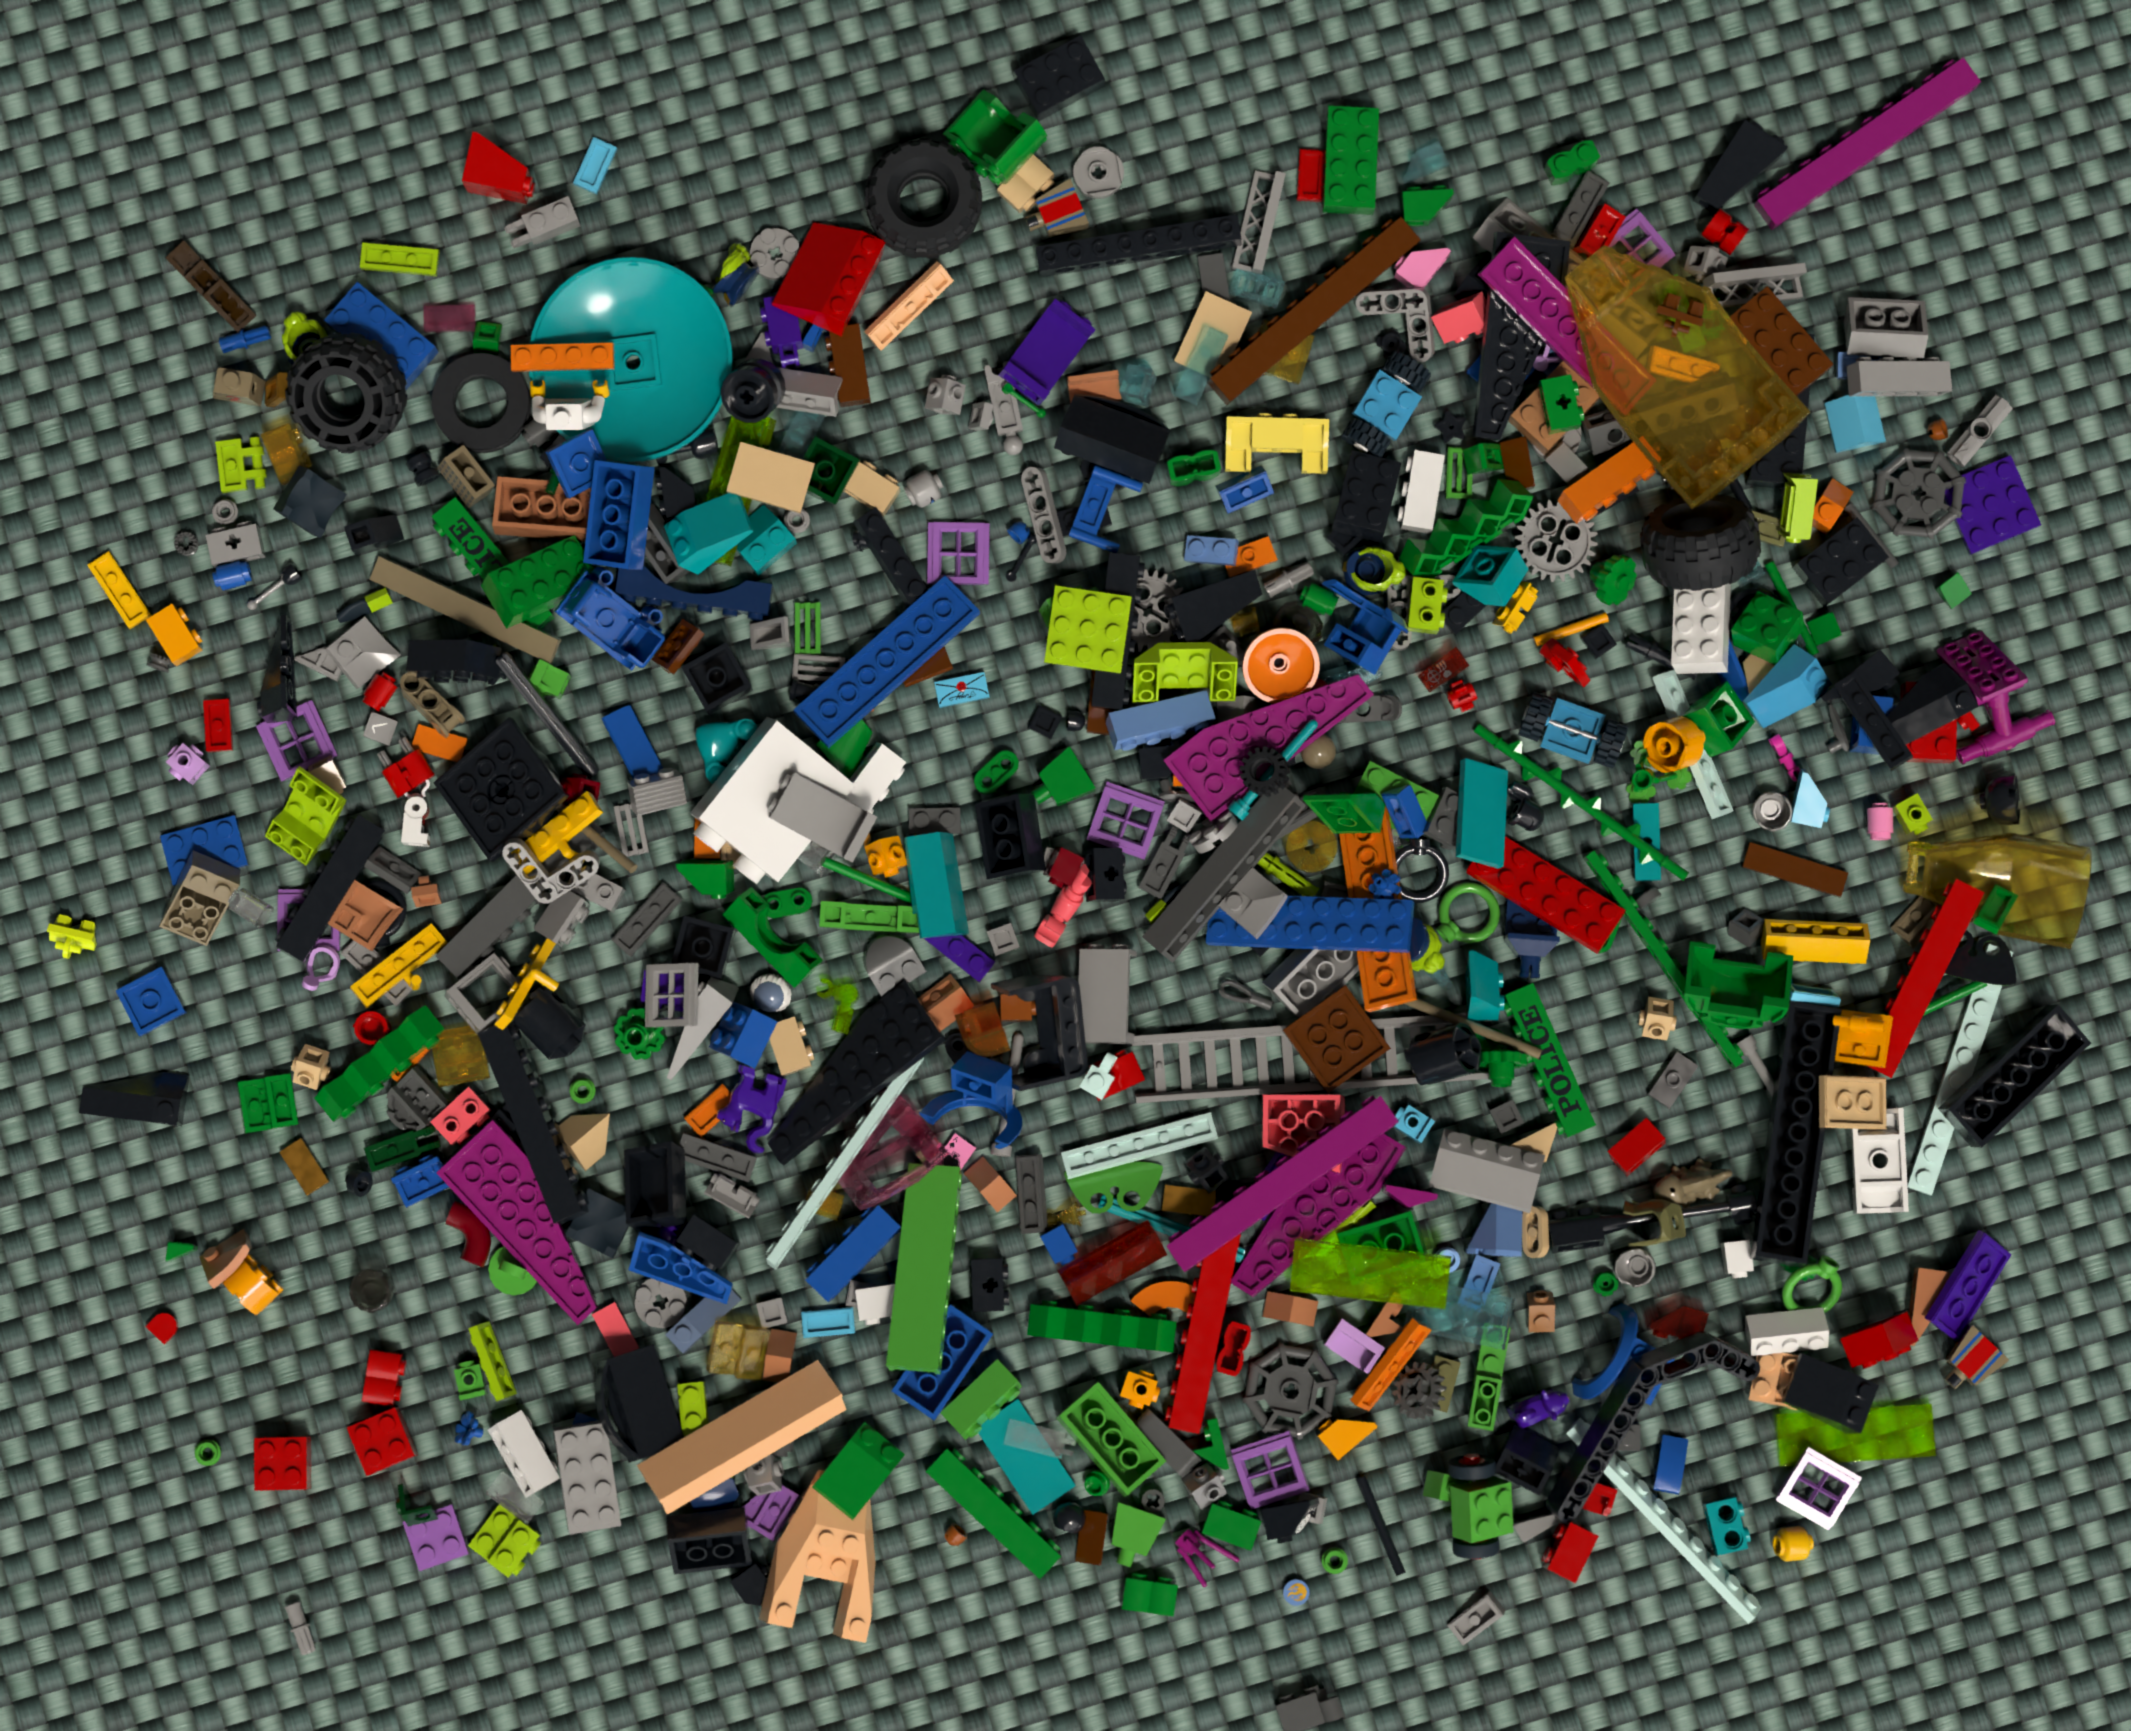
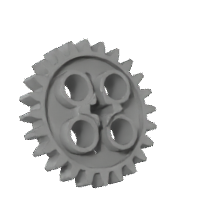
M1548 500L1547 508L1538 503L1539 511L1535 512L1530 508L1529 512L1532 517L1530 519L1524 517L1523 521L1526 525L1517 526L1523 533L1522 535L1515 536V539L1520 540L1522 543L1515 548L1523 550L1521 557L1528 560L1525 563L1526 566L1534 567L1532 570L1533 576L1540 571L1541 580H1544L1547 574L1550 575L1551 582L1555 581L1556 576H1560L1561 581L1565 582V574H1569L1574 579V570L1577 569L1583 573L1581 565L1583 563L1591 565L1587 556L1596 555L1590 548L1598 546V543L1591 541V538L1598 534L1589 530L1595 524L1594 522L1586 523L1585 519L1576 524L1559 502H1557V506H1553L1551 500ZM1551 517L1556 521L1555 529L1550 532L1544 531L1541 526L1543 519ZM1565 519L1566 523L1560 539L1564 541L1563 545H1557L1553 559L1548 563L1547 558L1552 548V542L1549 541V538L1556 536L1561 520ZM1570 526H1576L1580 529L1579 538L1573 541L1567 539L1565 534ZM1538 541H1542L1547 545V552L1542 556L1535 555L1532 550L1533 545ZM1561 550H1567L1571 553V561L1568 564L1562 565L1558 563L1557 554Z
M1146 569L1144 570L1143 578H1138L1137 588L1146 589L1150 596L1148 599L1141 600L1140 603L1136 604L1144 609L1151 606L1152 613L1167 618L1165 613L1158 608V603L1180 595L1183 592V588L1174 589L1176 580L1170 583L1166 582L1168 574H1165L1160 579L1158 578L1157 570H1155L1153 576H1149ZM1135 607L1134 612L1139 614L1137 629H1132L1131 639H1136L1139 653L1142 651L1143 646L1147 647L1148 650L1157 643L1171 642L1170 638L1172 637V630H1174L1171 620L1165 623L1152 614L1145 617L1143 616L1144 611ZM1153 622L1157 623L1161 628V631L1155 635L1148 633L1146 630V626Z

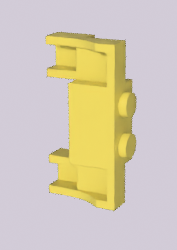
M1268 413L1257 414V417H1227L1225 472H1251V452L1302 453L1301 473L1327 474L1329 419L1298 418L1296 414H1284L1283 418H1272V414Z

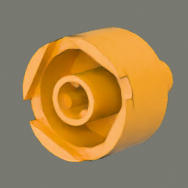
M1677 716L1649 727L1644 736L1643 746L1644 749L1647 748L1649 756L1646 758L1652 767L1663 773L1674 772L1693 766L1699 761L1703 753L1706 737L1704 732L1693 721Z
M248 1253L235 1272L222 1283L232 1295L235 1294L241 1300L239 1302L245 1308L257 1315L284 1288L275 1279L271 1280L272 1272L263 1264L258 1267V1262Z

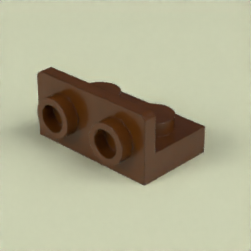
M682 619L652 660L666 672L674 675L705 634L694 625Z

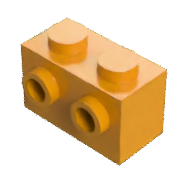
M170 604L146 619L174 665L178 666L203 651L200 646L203 640L195 628L190 630L186 622L189 621V618L182 607L177 609L176 606Z

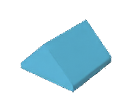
M1849 395L1824 403L1835 453L1886 442L1875 396L1849 397Z

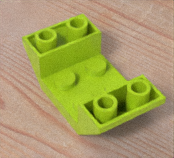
M1211 642L1157 643L1134 659L1132 701L1158 702L1159 688H1208L1210 701H1235L1238 659Z
M299 766L289 784L293 791L284 809L272 820L265 837L307 866L331 834L347 800Z

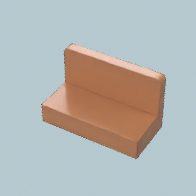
M1118 370L1069 376L1067 378L1070 404L1075 394L1095 395L1121 401Z
M951 974L919 997L940 1031L974 1006Z

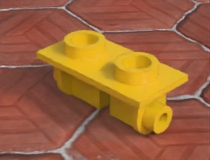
M1521 581L1506 606H1501L1497 610L1496 618L1492 624L1503 626V630L1509 634L1517 631L1525 618V615L1520 613L1519 609L1522 608L1528 612L1538 597L1536 595L1538 590L1532 587L1530 582Z

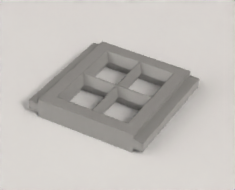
M698 963L646 965L645 1027L697 1026ZM669 973L668 993H660V974ZM675 973H684V992L675 993ZM684 997L683 1017H674L675 998ZM659 998H668V1018H659Z

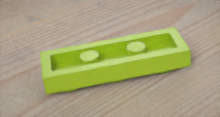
M362 243L361 270L437 277L438 249Z
M490 1321L468 1328L471 1342L480 1358V1366L485 1371L490 1392L495 1397L496 1402L516 1395V1389Z

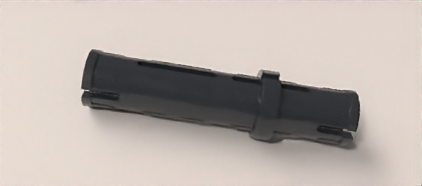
M1631 632L1628 638L1638 644L1627 640L1626 648L1644 655L1645 659L1649 661L1650 659L1655 660L1674 670L1671 664L1672 652L1658 646V642L1654 640L1650 642ZM1696 673L1683 674L1692 680H1695L1697 676Z

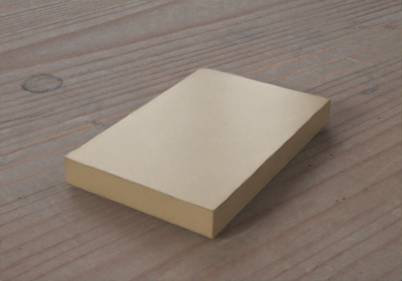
M1206 291L1174 362L1211 378L1212 376L1209 373L1221 363L1224 367L1231 361L1228 357L1236 350L1252 312Z
M740 442L726 492L801 514L815 463Z
M1819 1076V1128L1887 1130L1886 1078Z

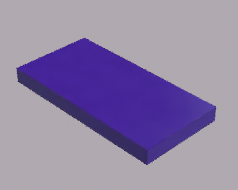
M1978 1230L1925 1319L1949 1338L1958 1342L2011 1254L1986 1233Z

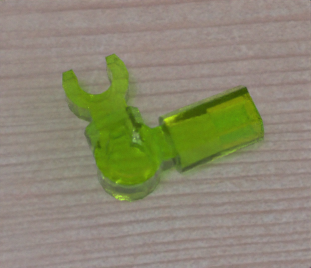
M823 978L820 982L827 984L829 990L826 993L817 992V995L823 999L834 997V1000L841 1002L840 1005H837L831 1030L848 1034L854 1012L852 1005L858 1002L860 997L859 991L851 984L838 983L836 986L829 979Z

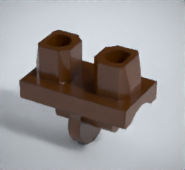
M1667 293L1663 304L1658 306L1656 313L1676 318L1675 322L1666 319L1664 327L1673 329L1671 337L1677 338L1679 332L1688 334L1690 331V326L1683 325L1682 321L1703 326L1705 318H1702L1704 303L1691 300L1687 313L1677 310L1681 296Z

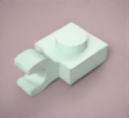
M1107 1053L1100 1067L1092 1064L1079 1087L1103 1100L1115 1079V1076L1109 1074L1118 1057Z

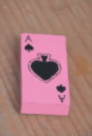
M954 1134L933 1165L960 1167V1170H962L976 1148L957 1134Z

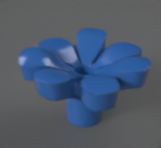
M1385 869L1382 875L1378 873L1372 875L1374 883L1369 885V890L1371 893H1374V899H1383V897L1384 899H1394L1392 893L1399 894L1402 888L1396 885L1400 881L1398 874H1392L1391 870Z
M467 1411L466 1415L463 1414L461 1417L462 1425L456 1424L455 1432L459 1433L455 1437V1442L461 1443V1445H469L473 1436L481 1438L484 1432L483 1428L477 1427L478 1420L474 1418V1413Z

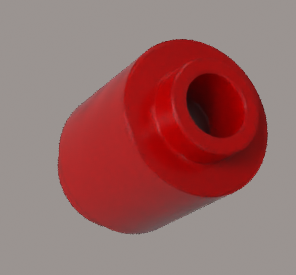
M384 672L381 676L375 674L363 693L364 698L362 702L379 712L382 707L385 708L398 688L394 685L396 680Z

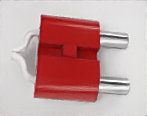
M403 737L398 742L407 756L403 757L400 761L393 764L384 750L377 754L385 767L382 774L397 798L404 795L407 798L415 796L424 798L426 796L425 791L430 786L429 780L435 774L420 749L414 751L407 738ZM426 782V786L422 789L421 794H408L417 786Z

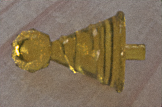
M1075 1201L1057 1215L1055 1213H1048L1047 1225L1053 1227L1059 1221L1082 1226V1216L1086 1215V1210H1080L1078 1202Z

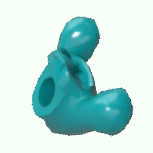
M743 718L733 722H711L696 728L695 738L704 761L705 777L711 784H714L726 769L722 763L729 765L742 749L743 744L739 738L749 740L758 729L753 720Z

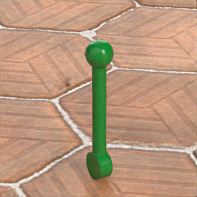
M1010 383L1002 386L1004 394L1010 393L1035 411L1039 418L1045 417V409L1036 407L1013 390V386Z

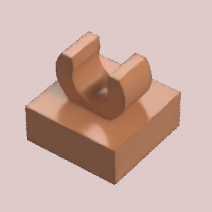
M429 875L418 877L419 886L411 887L412 898L416 908L442 904L437 884H431Z

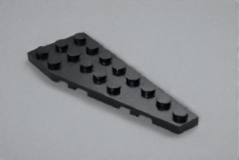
M1494 232L1491 259L1511 237L1515 236L1566 288L1570 241ZM1489 285L1472 437L1500 440L1511 416L1514 403L1523 389L1522 385L1526 376L1531 371L1543 340Z
M906 980L864 1011L770 1139L768 1145L782 1165L787 1164L946 1040Z

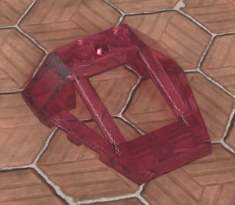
M900 1095L838 1183L860 1210H864L919 1182L951 1152ZM891 1125L903 1136L866 1157ZM910 1145L923 1164L877 1189L864 1173V1170Z

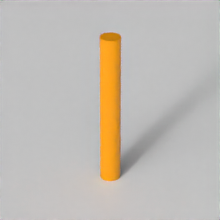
M1604 612L1533 637L1534 643L1538 647L1545 644L1551 638L1558 640L1609 622L1607 613Z

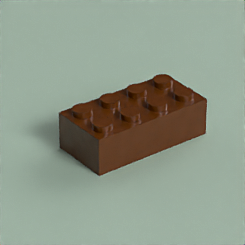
M1768 286L1732 314L1724 323L1726 328L1789 402L1806 390L1834 365Z

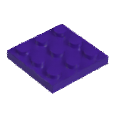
M2011 455L1961 475L1966 478L1961 507L1963 514L1961 518H1956L1954 521L1969 555L2041 526ZM1953 488L1947 489L1945 492V501L1948 506H1951Z

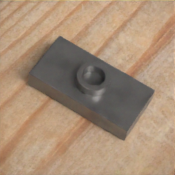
M1676 1052L1648 1095L1670 1109L1698 1068V1065L1679 1052Z

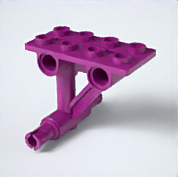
M1982 631L1971 633L1936 650L1937 656L1942 662L1968 684L1978 705H1984L1994 727V730L1978 736L1974 743L1956 749V756L1962 765L1980 756L1987 758L2003 750H2010L2017 744L2033 738L2037 731L2055 725V719L2050 710H2046L2031 718L2022 717L2013 722L2011 721L2008 706L2009 692L2023 687L2028 682V678Z

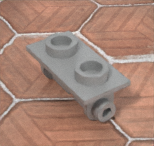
M716 1173L713 1175L711 1183L704 1192L705 1195L748 1219L760 1202L756 1192L754 1193L743 1186H740L739 1189L735 1188L736 1182L723 1176L722 1173L720 1175Z

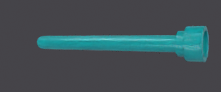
M1309 720L1282 751L1281 755L1286 761L1294 755L1317 728L1318 722L1316 720ZM1272 764L1258 780L1265 781L1271 778L1274 772ZM1249 790L1242 799L1233 800L1227 808L1243 821L1249 814L1248 810L1251 808L1249 805L1258 795Z

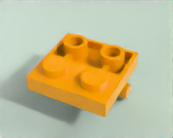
M1842 1010L1841 1016L1835 1015L1833 1025L1839 1026L1835 1062L1885 1068L1893 1017L1850 1010Z

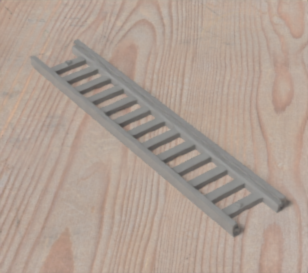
M1467 1013L1457 1014L1467 1019ZM1432 1015L1371 1019L1377 1029H1384V1040L1391 1048L1385 1052L1387 1077L1372 1078L1370 1063L1361 1070V1079H1348L1334 1090L1418 1084L1414 1071L1413 1075L1398 1076L1394 1028L1409 1027L1411 1042L1414 1036L1421 1034L1420 1026L1435 1025L1436 1030L1446 1027V1025L1451 1023ZM1471 1020V1021H1474V1022L1477 1023V1022H1491L1492 1020ZM1288 1025L1134 1036V1044L1132 1046L1152 1045L1156 1089V1093L1135 1094L1136 1104L1324 1091V1089L1310 1069V1082L1295 1083L1292 1044L1282 1031ZM1281 1036L1284 1084L1269 1085L1266 1037ZM1255 1038L1259 1086H1243L1240 1039ZM1230 1040L1233 1088H1218L1214 1041ZM1204 1041L1207 1089L1192 1090L1189 1042ZM1178 1043L1181 1091L1166 1092L1163 1044ZM1478 1070L1473 1074L1443 1082L1488 1079V1070Z

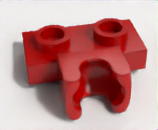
M1554 638L1549 639L1541 647L1539 654L1547 659L1545 663L1559 672L1562 669L1569 678L1583 688L1591 681L1585 672L1587 668L1577 660L1578 654L1570 647L1565 649Z

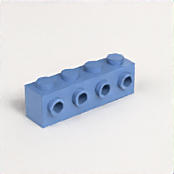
M1207 690L1110 712L1106 719V726L1114 750L1122 749L1123 751H1128L1140 744L1147 743V745L1159 743L1162 739L1170 737L1171 739H1179L1187 733H1198L1202 729L1213 725L1215 715Z

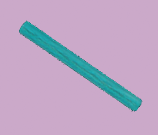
M1104 1194L1100 1199L1099 1208L1104 1207L1107 1203V1198ZM1113 1198V1204L1107 1211L1169 1236L1174 1235L1180 1230L1184 1234L1191 1229V1227L1144 1209L1133 1212L1126 1211L1118 1205L1116 1198ZM1124 1202L1128 1206H1134L1132 1204ZM1240 1246L1238 1247L1236 1262H1241L1245 1255V1249Z

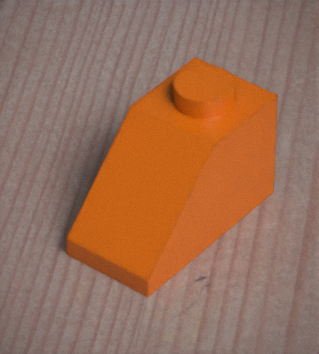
M1832 478L1815 503L1812 526L1826 535L1844 510L1853 491Z

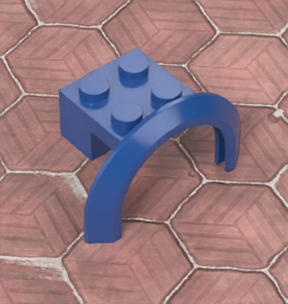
M1335 579L1324 581L1322 585L1360 608L1349 629L1336 623L1324 646L1375 675L1400 632L1408 634L1409 630L1405 620L1388 608L1384 610L1366 600Z
M968 1051L951 1067L952 1089L957 1091L936 1097L919 1112L928 1124L934 1125L945 1113L956 1108L980 1106L992 1109L1001 1114L1007 1122L1005 1129L995 1139V1142H998L995 1148L998 1149L1008 1147L1017 1138L1022 1129L1021 1113L1013 1104L1012 1067Z
M1621 1303L1610 1309L1609 1314L1618 1318L1621 1325L1618 1346L1609 1363L1597 1376L1587 1381L1577 1378L1573 1379V1395L1585 1400L1600 1395L1611 1384L1615 1385L1627 1363L1632 1358L1656 1349L1636 1337L1638 1317L1632 1307ZM1675 1359L1669 1360L1668 1362H1666V1364L1674 1361ZM1662 1383L1653 1388L1645 1402L1646 1404H1652Z

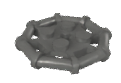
M1905 448L1901 454L1882 469H1877L1875 473L1877 478L1874 503L1871 506L1872 510H1876L1891 528L1893 535L1897 537L1899 535L1928 537L1930 540L1956 518H1961L1966 478L1959 474L1944 456V452L1918 451ZM1912 460L1933 462L1930 469L1916 468L1913 466ZM1907 462L1909 469L1903 472L1897 479L1890 475ZM1938 466L1943 469L1951 481L1944 483L1935 473ZM1886 481L1894 485L1892 498L1884 500ZM1917 488H1922V491L1926 492V496H1921L1920 500H1916L1915 496L1911 495L1912 491H1916ZM1953 488L1951 506L1944 504L1945 492L1947 489ZM1894 505L1903 516L1899 522L1887 507ZM1943 510L1947 512L1934 524H1930L1929 519L1937 511ZM1908 519L1924 521L1926 527L1905 524Z
M1278 1343L1276 1348L1254 1363L1251 1362L1249 1364L1250 1371L1246 1392L1242 1400L1243 1403H1246L1264 1433L1281 1434L1290 1431L1292 1437L1300 1440L1303 1439L1304 1435L1333 1417L1331 1413L1336 1386L1339 1384V1381L1335 1379L1318 1350L1303 1349ZM1286 1356L1305 1359L1307 1362L1303 1367L1290 1365L1287 1362ZM1281 1357L1282 1366L1270 1374L1263 1370V1368ZM1312 1363L1324 1382L1316 1383L1308 1369ZM1259 1374L1266 1378L1264 1394L1256 1395ZM1290 1383L1294 1384V1389L1298 1390V1394L1293 1395L1292 1399H1288L1287 1394L1283 1392L1284 1387H1289ZM1326 1387L1322 1408L1315 1404L1318 1388ZM1265 1399L1273 1411L1269 1419L1257 1401ZM1311 1409L1318 1412L1317 1415L1300 1425L1299 1417ZM1278 1415L1293 1418L1295 1427L1274 1423Z

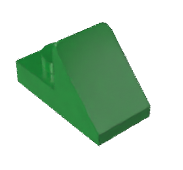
M1217 1418L1206 1420L1207 1426H1203L1206 1442L1211 1441L1212 1446L1192 1451L1221 1469L1228 1470L1229 1466Z

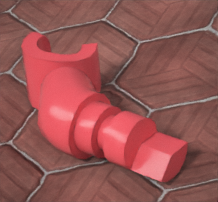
M1086 864L1080 867L1072 886H1064L1059 892L1050 911L1052 916L1047 914L1034 934L1037 940L1051 948L1055 946L1067 926L1063 922L1068 923L1083 902L1085 892L1092 884L1087 876L1089 869Z

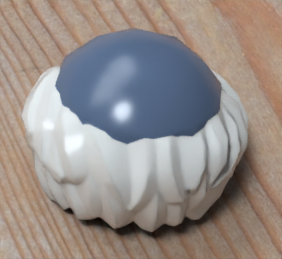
M774 973L761 975L750 986L751 998L762 1011L778 1012L784 1010L790 1004L791 988L788 982Z

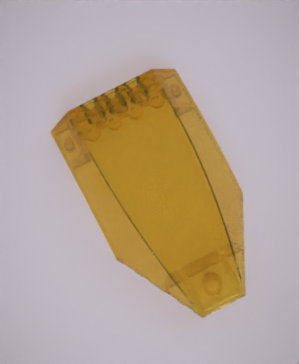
M1605 245L1565 276V283L1593 388L1639 450L1691 509L1711 500L1788 437L1809 415V409L1751 345L1716 299L1711 288L1701 287L1687 281L1684 277L1674 276L1669 271L1652 264L1642 263L1633 259L1630 255L1620 254L1615 249ZM1667 293L1681 296L1677 310L1687 313L1691 300L1704 303L1702 318H1705L1703 326L1682 321L1683 325L1690 326L1689 333L1679 332L1677 338L1671 337L1673 329L1664 327L1666 319L1675 322L1676 318L1656 313L1658 306L1663 304Z

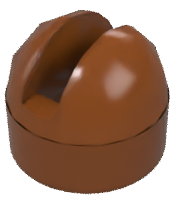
M1944 419L1935 420L1928 425L1927 431L1932 430L1933 433L1929 435L1931 439L1942 440L1948 438V429Z
M952 1523L945 1532V1539L952 1546L960 1545L968 1537L967 1533L956 1523Z

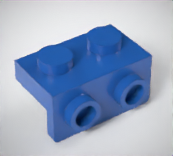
M431 1154L418 1161L420 1165L412 1169L406 1166L395 1171L396 1176L391 1178V1181L395 1184L406 1208L449 1188L436 1173L444 1166L441 1157L437 1156L434 1158Z

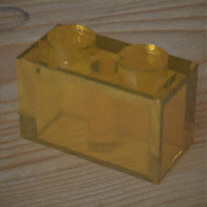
M287 423L260 434L278 480L283 486L289 483L299 465L308 469L313 465L308 452H302L300 443L303 442L298 428L293 429Z

